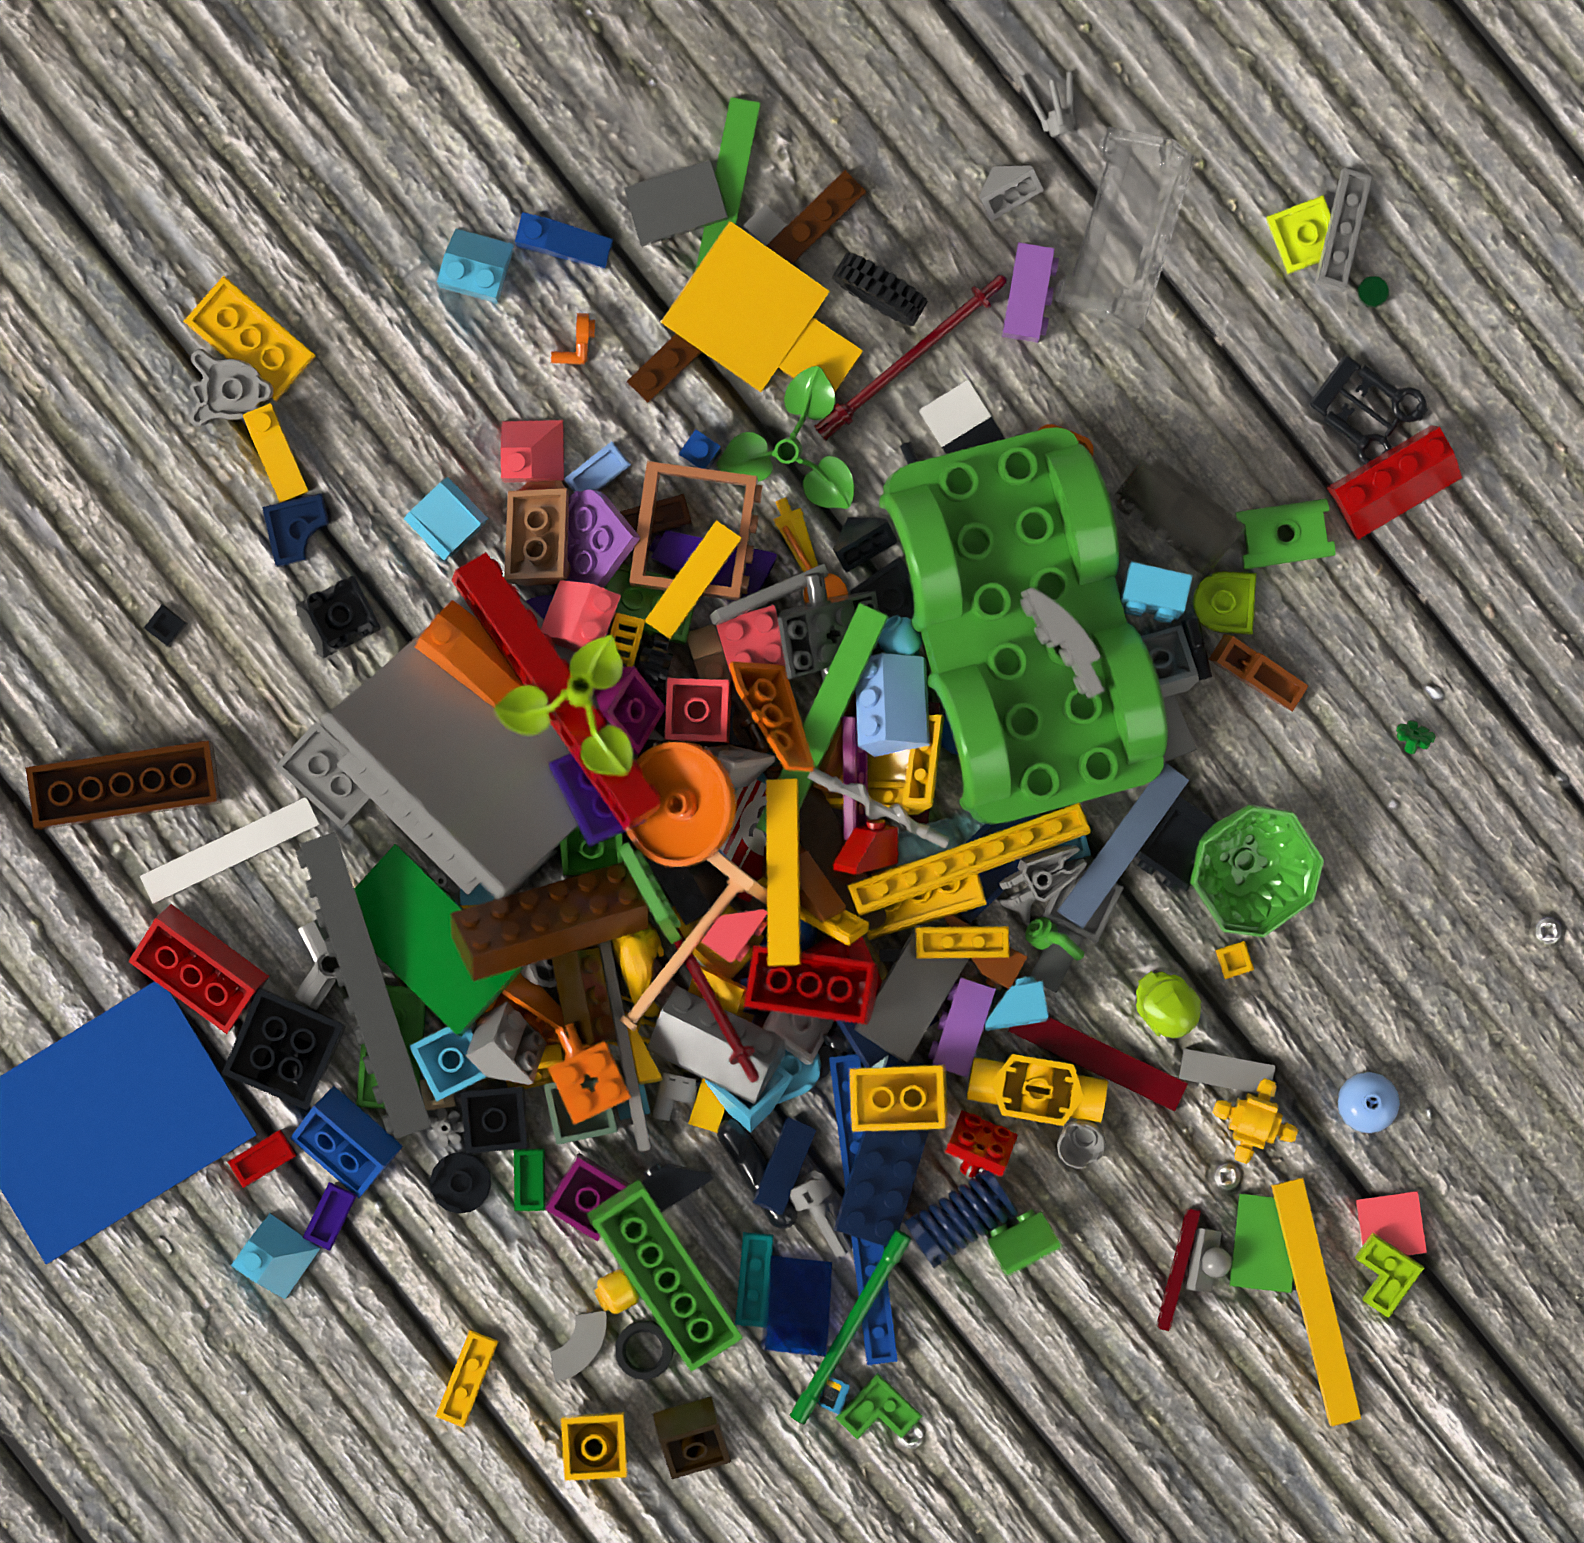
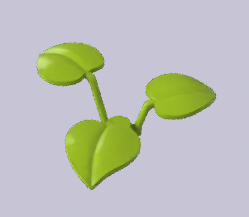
M612 635L593 640L574 654L570 662L572 677L569 680L568 689L563 690L561 695L550 706H547L548 700L545 693L534 686L515 688L494 706V712L499 720L509 729L523 735H536L546 730L550 724V717L547 712L554 711L564 699L568 698L569 702L575 706H585L590 731L593 736L584 740L581 747V757L584 764L599 774L625 775L630 771L633 753L628 737L615 726H606L598 733L592 710L591 698L593 688H610L620 680L622 675V660Z

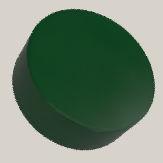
M1377 276L1365 278L1357 290L1359 301L1369 308L1381 306L1389 295L1387 283Z

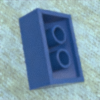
M335 1086L312 1107L290 1137L293 1142L348 1190L356 1194L358 1198L367 1191L403 1148V1145L392 1135L387 1134L380 1125Z

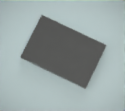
M711 160L624 187L638 239L642 247L729 219Z

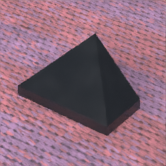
M848 517L833 547V551L843 570L847 573L898 543V540L886 518Z

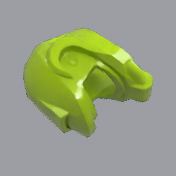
M1150 971L1138 981L1139 985L1136 990L1137 1012L1156 1036L1160 1037L1163 1035L1169 1038H1180L1190 1033L1197 1026L1200 1019V1005L1202 1001L1182 977L1175 974L1169 975L1163 971L1154 973Z

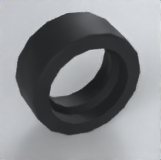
M640 1320L629 1324L621 1331L615 1343V1357L618 1366L626 1375L634 1379L649 1380L658 1377L668 1368L673 1358L674 1346L659 1324L653 1321ZM640 1332H650L660 1340L662 1345V1356L659 1362L653 1367L646 1369L632 1365L626 1355V1345L629 1339L634 1334Z

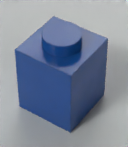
M695 429L678 455L680 460L691 467L709 469L722 450L720 445Z

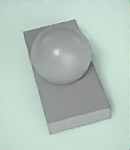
M1196 1228L1186 1289L1211 1293L1214 1278L1222 1277L1229 1272L1231 1257L1228 1252L1219 1248L1221 1231Z

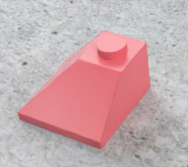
M563 420L502 421L501 479L503 483L558 480L564 482Z

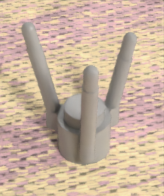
M1067 72V111L1066 108L1062 109L1055 79H1050L1055 110L1048 113L1049 119H1047L1025 76L1021 75L1019 79L1042 122L1044 132L1049 131L1051 138L1075 132L1073 125L1077 123L1074 115L1073 72Z

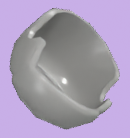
M1083 1119L1068 1123L1063 1128L1057 1142L1059 1157L1066 1165L1077 1169H1083L1087 1164L1097 1162L1106 1146L1104 1132L1095 1122Z

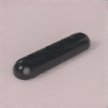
M734 1118L724 1119L718 1128V1140L755 1197L768 1161L744 1126ZM790 1198L781 1215L760 1206L770 1223L778 1229H787L797 1220L798 1211Z

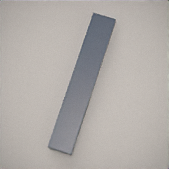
M1164 762L1160 775L1148 784L1057 912L1079 928H1084L1187 785L1189 779Z

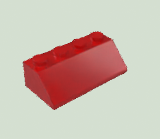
M1430 425L1331 484L1327 489L1356 540H1359L1460 480L1462 475L1455 453L1443 431L1438 426Z
M172 904L154 919L128 961L226 1034L230 1032L252 1004L258 988H263L270 977Z

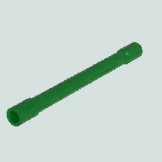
M895 1230L883 1251L882 1258L810 1383L801 1393L789 1414L798 1423L806 1424L819 1401V1396L883 1285L910 1244L912 1238L906 1233Z

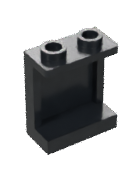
M1178 796L1136 854L1135 858L1139 860L1137 866L1151 876L1154 872L1164 878L1162 884L1176 894L1179 890L1184 893L1187 892L1191 885V876L1196 861L1199 841L1217 822Z

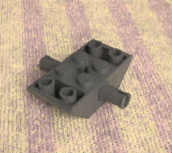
M815 572L804 575L809 602L783 610L777 617L787 679L821 670L822 681H824L859 604L862 603L879 611L876 591L827 598L824 572ZM878 642L872 655L884 652Z

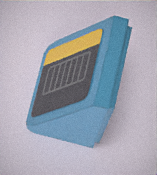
M830 1377L818 1401L819 1405L833 1413H841L850 1389L849 1383Z

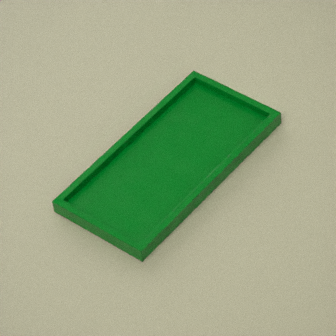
M397 844L391 847L354 888L375 954L457 1036L462 1037L523 970L520 967L473 981L452 939L451 913L463 908Z

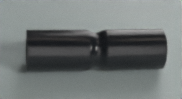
M1199 617L1181 621L1199 681L1212 678L1207 651L1204 648L1205 642Z

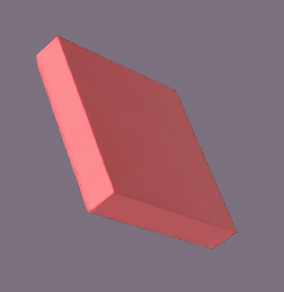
M1418 1191L1356 1200L1362 1246L1373 1232L1406 1255L1427 1253Z

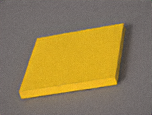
M729 221L660 323L754 389L762 392L830 291L736 224Z

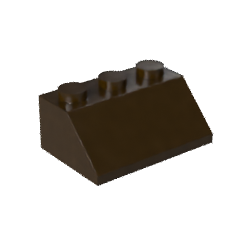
M599 948L578 950L553 957L552 962L564 1024L574 1023L583 1046L600 1044L604 1041H617Z

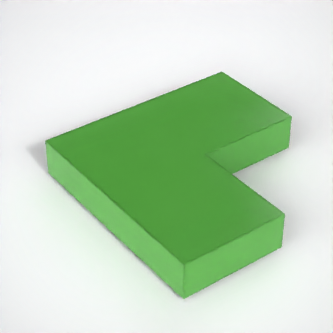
M879 1373L835 1417L857 1440L878 1418L901 1439L922 1418V1415Z

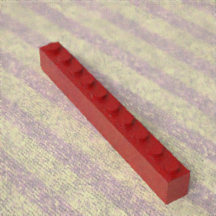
M487 552L456 569L451 581L523 685L534 686L542 690L547 696V706H550L561 695L563 690L568 689L569 680L572 677L570 665L556 653L551 637L546 633H542L537 625L538 621L535 614L529 608L526 609L520 601V594L516 587L511 583L508 584L503 577L502 568L497 560L491 559ZM567 698L554 711L547 712L551 725L625 831L656 813L661 805L660 795L652 784L646 782L642 776V769L635 759L632 761L630 771L625 775L599 774L584 764L581 757V747L584 740L593 736L590 731L585 706H575ZM592 704L595 726L599 733L607 726L608 722L601 713V710L595 709Z

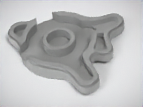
M197 349L192 353L191 361L203 375L201 381L193 382L190 385V392L196 400V406L190 414V421L194 426H203L215 418L226 420L242 419V414L257 409L263 402L271 399L273 395L271 383L264 380L251 364L237 359L219 360L203 349Z

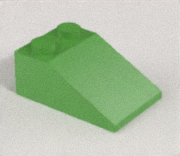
M1030 1209L1017 1216L1016 1218L1019 1222L1008 1228L1006 1223L996 1229L989 1231L992 1237L986 1239L1006 1276L1062 1248L1041 1211L1035 1213L1033 1209Z

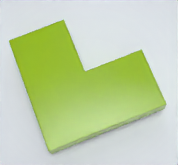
M1373 1232L1355 1256L1357 1261L1379 1275L1363 1296V1301L1389 1318L1424 1270L1423 1265Z

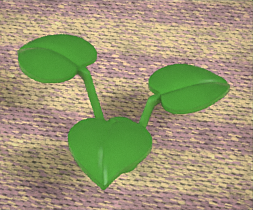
M814 366L802 371L790 382L785 391L784 403L787 411L796 415L801 414L790 437L779 441L775 446V450L768 451V443L764 437L755 432H743L729 442L724 453L717 461L716 466L723 472L757 476L759 482L766 479L773 471V463L769 457H776L784 464L797 461L799 464H804L813 469L806 474L803 481L804 493L812 503L825 508L848 509L852 505L854 498V480L849 467L841 459L834 456L824 457L817 466L815 463L801 457L802 445L796 439L806 417L812 420H821L828 416L835 406L834 388L822 368Z

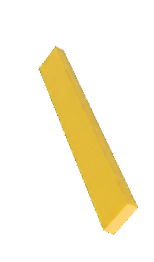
M1079 802L848 885V889L858 916H862L1090 834L1091 829Z
M1297 1178L1271 1185L1329 1426L1361 1419L1303 1178Z

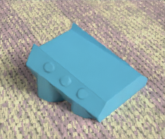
M448 477L442 480L404 517V520L444 561L456 554L469 542L489 519Z

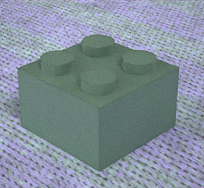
M585 1075L586 1081L582 1083L583 1088H589L591 1092L595 1091V1084L598 1083L597 1077L591 1078L589 1075ZM555 1082L544 1084L556 1145L618 1132L613 1107L574 1124Z

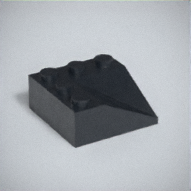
M258 988L221 1074L308 1110L336 1052L347 1024L263 988Z

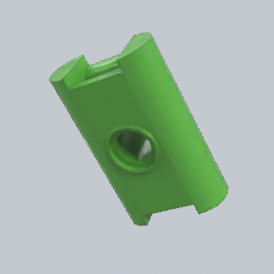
M1327 498L1235 512L1236 527L1243 526L1247 554L1241 556L1243 569L1335 556L1334 541L1328 542L1324 520V513L1330 511ZM1288 526L1292 529L1293 538L1291 541L1283 542L1278 538L1277 530L1279 527Z

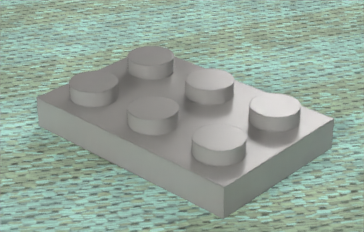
M315 722L274 767L343 830L371 798L337 766L348 751L323 727Z

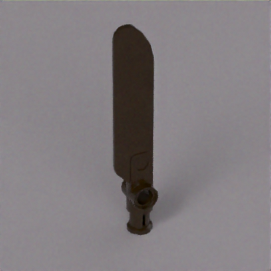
M753 717L740 724L741 729L746 730L753 743L751 748L753 751L765 754L774 752ZM782 763L776 767L770 766L763 773L767 780H776L779 778L784 766ZM813 781L799 810V842L809 852L846 905V910L858 916L848 885L868 879L865 872L852 874L833 870V863L847 840H844V831L823 791L814 787ZM884 908L858 916L869 922L868 930L870 931L881 927L887 918Z

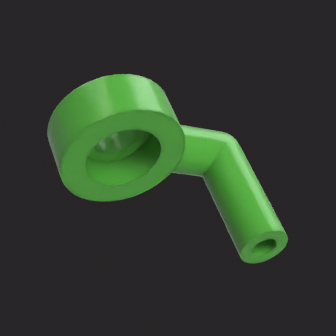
M1037 918L1027 927L1025 933L1026 940L1035 949L1043 950L1054 943L1060 945L1076 961L1084 957V951L1066 934L1058 932L1056 925L1048 918Z

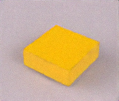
M1245 941L1215 950L1224 980L1254 970Z

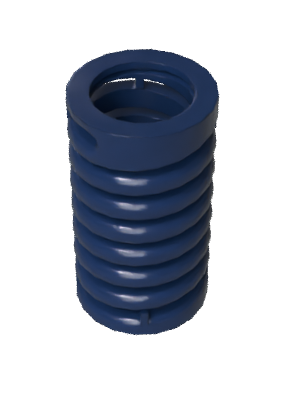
M983 1170L975 1178L968 1180L969 1187L962 1184L958 1187L959 1193L957 1191L949 1192V1200L946 1197H941L938 1200L939 1206L931 1204L928 1207L929 1212L921 1210L919 1215L915 1214L904 1221V1224L933 1269L948 1260V1255L944 1248L949 1254L956 1255L958 1253L957 1245L961 1249H965L968 1247L967 1239L972 1243L978 1240L977 1232L981 1236H985L988 1233L987 1226L992 1230L996 1229L998 1222L994 1214L1001 1223H1005L1008 1218L1011 1219L1018 1215L992 1172Z

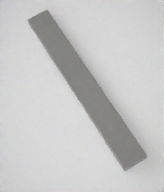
M609 940L599 943L598 947L624 1080L632 1096L628 1100L638 1151L643 1153L652 1150L627 1026L620 1021L625 1012L611 941Z

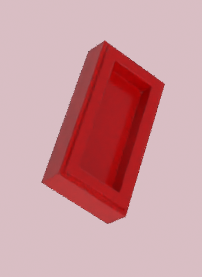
M280 1129L229 1160L228 1164L242 1187L245 1188L297 1155Z

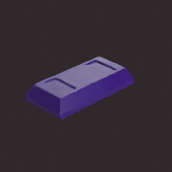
M329 1182L302 1238L331 1251L357 1195Z

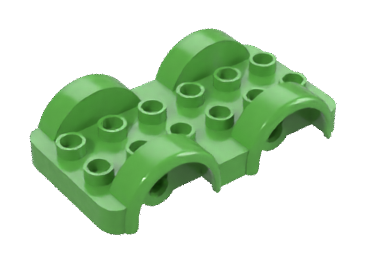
M1045 428L911 463L891 474L883 486V494L880 496L879 506L880 508H885L890 514L906 556L915 604L911 625L914 630L921 632L932 672L927 678V684L940 697L955 738L963 777V796L959 799L961 807L965 811H969L972 817L980 823L999 824L1142 786L1159 776L1164 767L1163 756L1168 745V724L1164 699L1149 651L1138 631L1125 618L1115 580L1119 570V540L1106 485L1092 455L1082 444L1078 443L1075 435L1064 428ZM1033 588L1046 595L1068 612L1083 628L1101 658L1091 662V665L1104 689L1103 692L1087 698L1085 693L1083 695L1080 694L1073 680L1076 675L1072 667H1067L1059 652L1062 649L1061 645L1058 644L1048 648L1046 643L1041 644L1034 630L1037 625L1033 617H1028L1021 606L1020 600L1023 599L1021 592Z

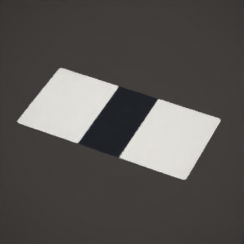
M966 380L919 410L945 454L1005 439L969 380Z

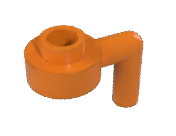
M577 313L576 352L551 351V363L585 364L587 362L588 338H595V320L589 319V313Z

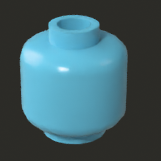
M897 615L887 620L878 643L886 654L918 656L923 639L920 632H917L912 627L911 619L907 617L900 618Z

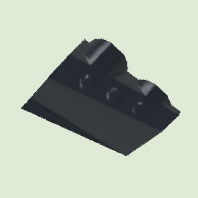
M354 576L338 581L335 585L321 592H314L307 599L296 604L297 616L303 623L316 649V654L323 659L381 630Z

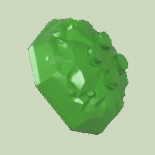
M1247 805L1217 822L1201 838L1197 847L1196 861L1190 883L1223 932L1265 937L1314 902L1324 859L1292 811Z

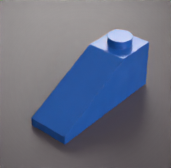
M524 212L521 214L515 238L517 248L606 269L613 239Z

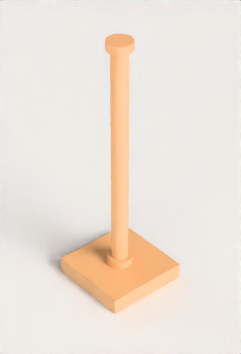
M718 851L707 860L729 877L727 881L729 885L627 1016L623 1015L620 1018V1021L633 1031L638 1027L636 1025L638 1020L738 892L742 894L746 890L767 905V889Z

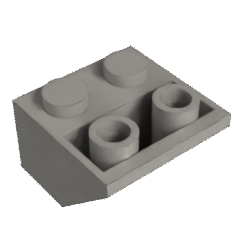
M505 1002L480 1016L466 1057L487 1077L529 1085L535 1079L547 1042L539 1032L530 1026L520 1012L516 1011L508 1002Z

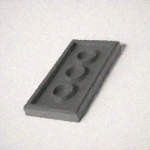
M914 928L877 990L870 1022L867 1025L857 1024L854 1030L903 1063H907L969 958L916 959V934Z

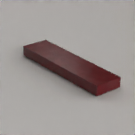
M1188 1208L1185 1211L1156 1323L1157 1328L1170 1332L1201 1212L1199 1210Z

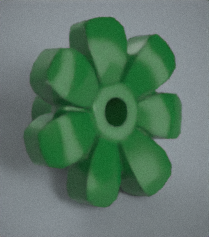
M1408 720L1407 725L1399 724L1396 730L1398 732V740L1406 741L1404 750L1409 754H1415L1418 746L1422 749H1428L1430 743H1434L1436 737L1425 726L1418 728V723L1413 720Z

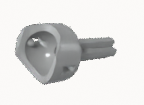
M813 1170L797 1178L789 1198L797 1211L810 1209L836 1258L842 1257L851 1251L852 1247L844 1233L834 1231L836 1219L824 1201L832 1193V1189L825 1176Z

